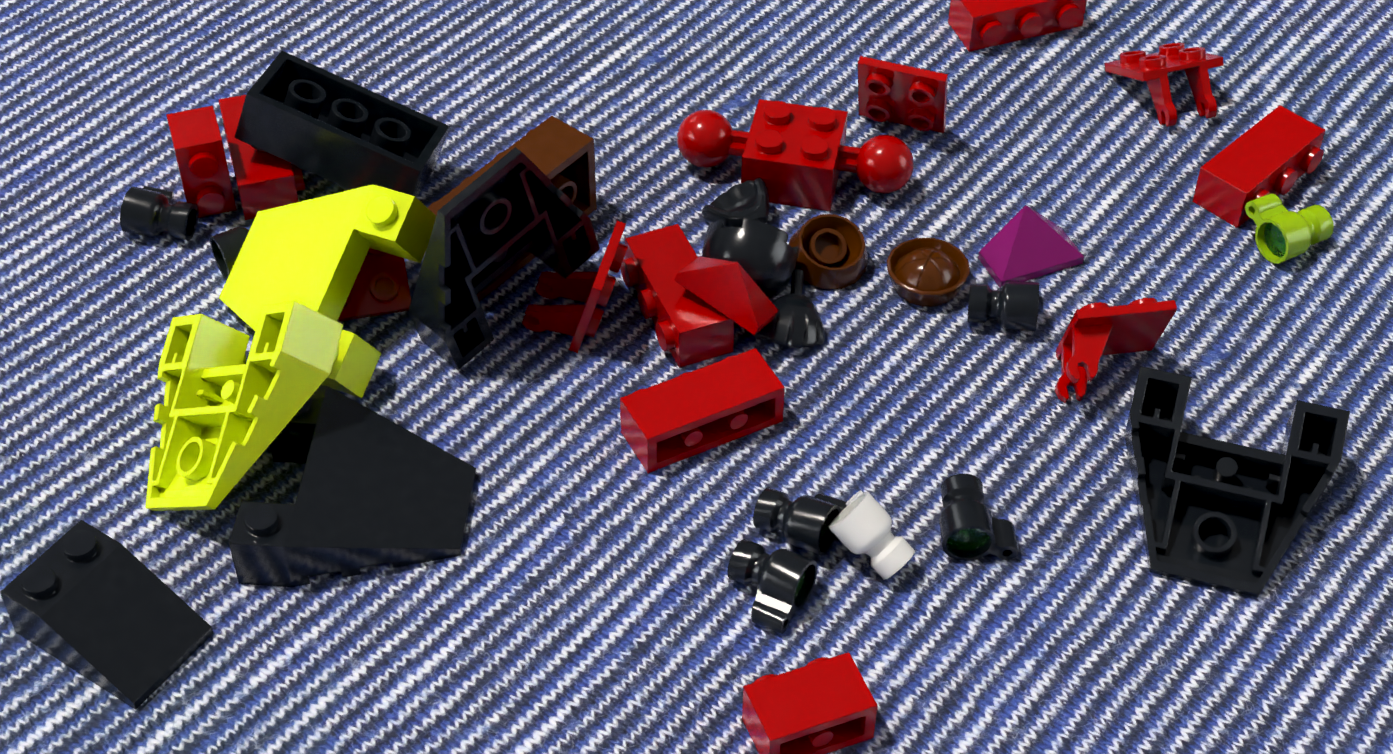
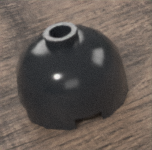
M723 219L717 220L708 226L702 248V257L738 262L769 299L780 295L788 286L796 267L799 247H790L787 244L788 234L785 231L770 224L751 219H743L742 227H724Z

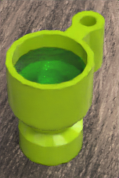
M1275 194L1262 196L1247 202L1245 205L1246 214L1257 225L1255 230L1256 245L1263 257L1271 263L1279 264L1305 253L1310 244L1314 245L1327 240L1333 233L1332 217L1321 205H1312L1296 213L1288 211L1282 205L1281 199Z

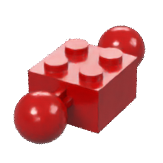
M759 99L749 132L733 130L730 122L716 111L699 110L691 113L683 120L677 133L679 151L689 163L697 167L709 168L721 164L729 155L741 156V183L747 180L754 181L756 178L763 179L768 189L769 203L830 211L840 171L857 173L859 180L865 187L871 191L885 194L901 189L909 181L914 168L913 155L909 147L902 140L891 135L875 136L867 140L861 148L845 146L848 111L833 110L827 107H812L785 103L783 101Z

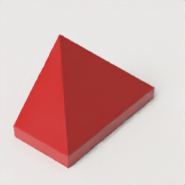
M699 256L679 271L674 281L753 335L757 334L772 321L779 311L738 262Z

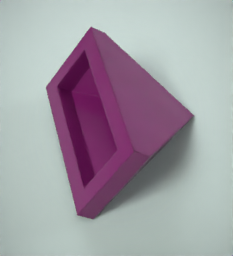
M1025 205L979 251L978 259L997 285L1001 287L1007 280L1027 281L1083 264L1084 256L1060 226Z

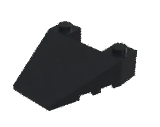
M516 147L437 212L408 310L421 341L457 370L462 368L494 340L477 294L528 251L566 279L600 250L591 219L571 202V199L559 190L525 154Z
M1140 366L1124 436L1149 571L1258 598L1326 489L1341 461L1350 411L1297 400L1286 425L1281 454L1180 432L1192 377Z
M320 385L270 444L273 462L306 464L295 504L241 501L229 541L239 584L280 587L310 584L309 577L340 571L342 578L360 575L361 567L392 562L393 568L461 556L477 476L476 468L329 386Z

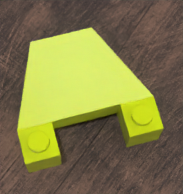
M374 184L258 211L219 299L254 331L257 327L262 305L296 301L324 316L338 321L369 248L421 263L429 243L436 215L415 196ZM342 330L338 343L339 353L337 359L333 363L330 375L321 385H326L332 389L362 398L381 356V352L355 333Z
M296 301L262 305L246 362L245 352L249 335L203 314L173 317L158 367L157 379L166 382L164 405L160 403L155 405L153 420L162 425L160 448L157 446L151 448L145 508L152 511L215 510L330 375L333 363L339 353L338 343L343 324Z

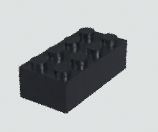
M281 51L247 92L235 138L251 145L256 150L267 152L290 162L301 170L310 171L330 180L346 190L374 184L417 197L436 167L450 126Z

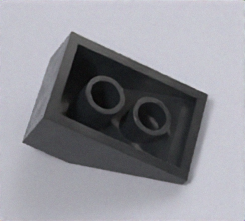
M80 520L0 591L16 633L135 710L214 634L212 627L121 543L83 520Z

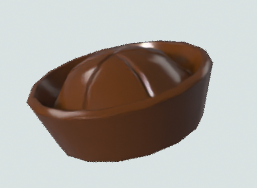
M834 214L818 215L809 219L790 238L789 246L799 247L795 269L804 271V280L810 285L823 289H843L856 283L866 271L868 255L864 236L857 225L847 218Z
M915 238L902 242L891 250L887 259L888 274L897 294L907 302L922 307H936L951 301L956 297L970 273L968 259L962 251L947 241L935 238Z

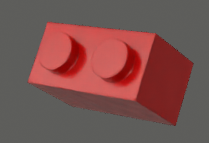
M213 105L166 114L186 202L197 205L198 218L236 210L223 141Z
M849 652L832 658H817L804 667L779 675L768 674L758 678L751 684L743 686L742 720L759 754H827L874 738L878 705Z

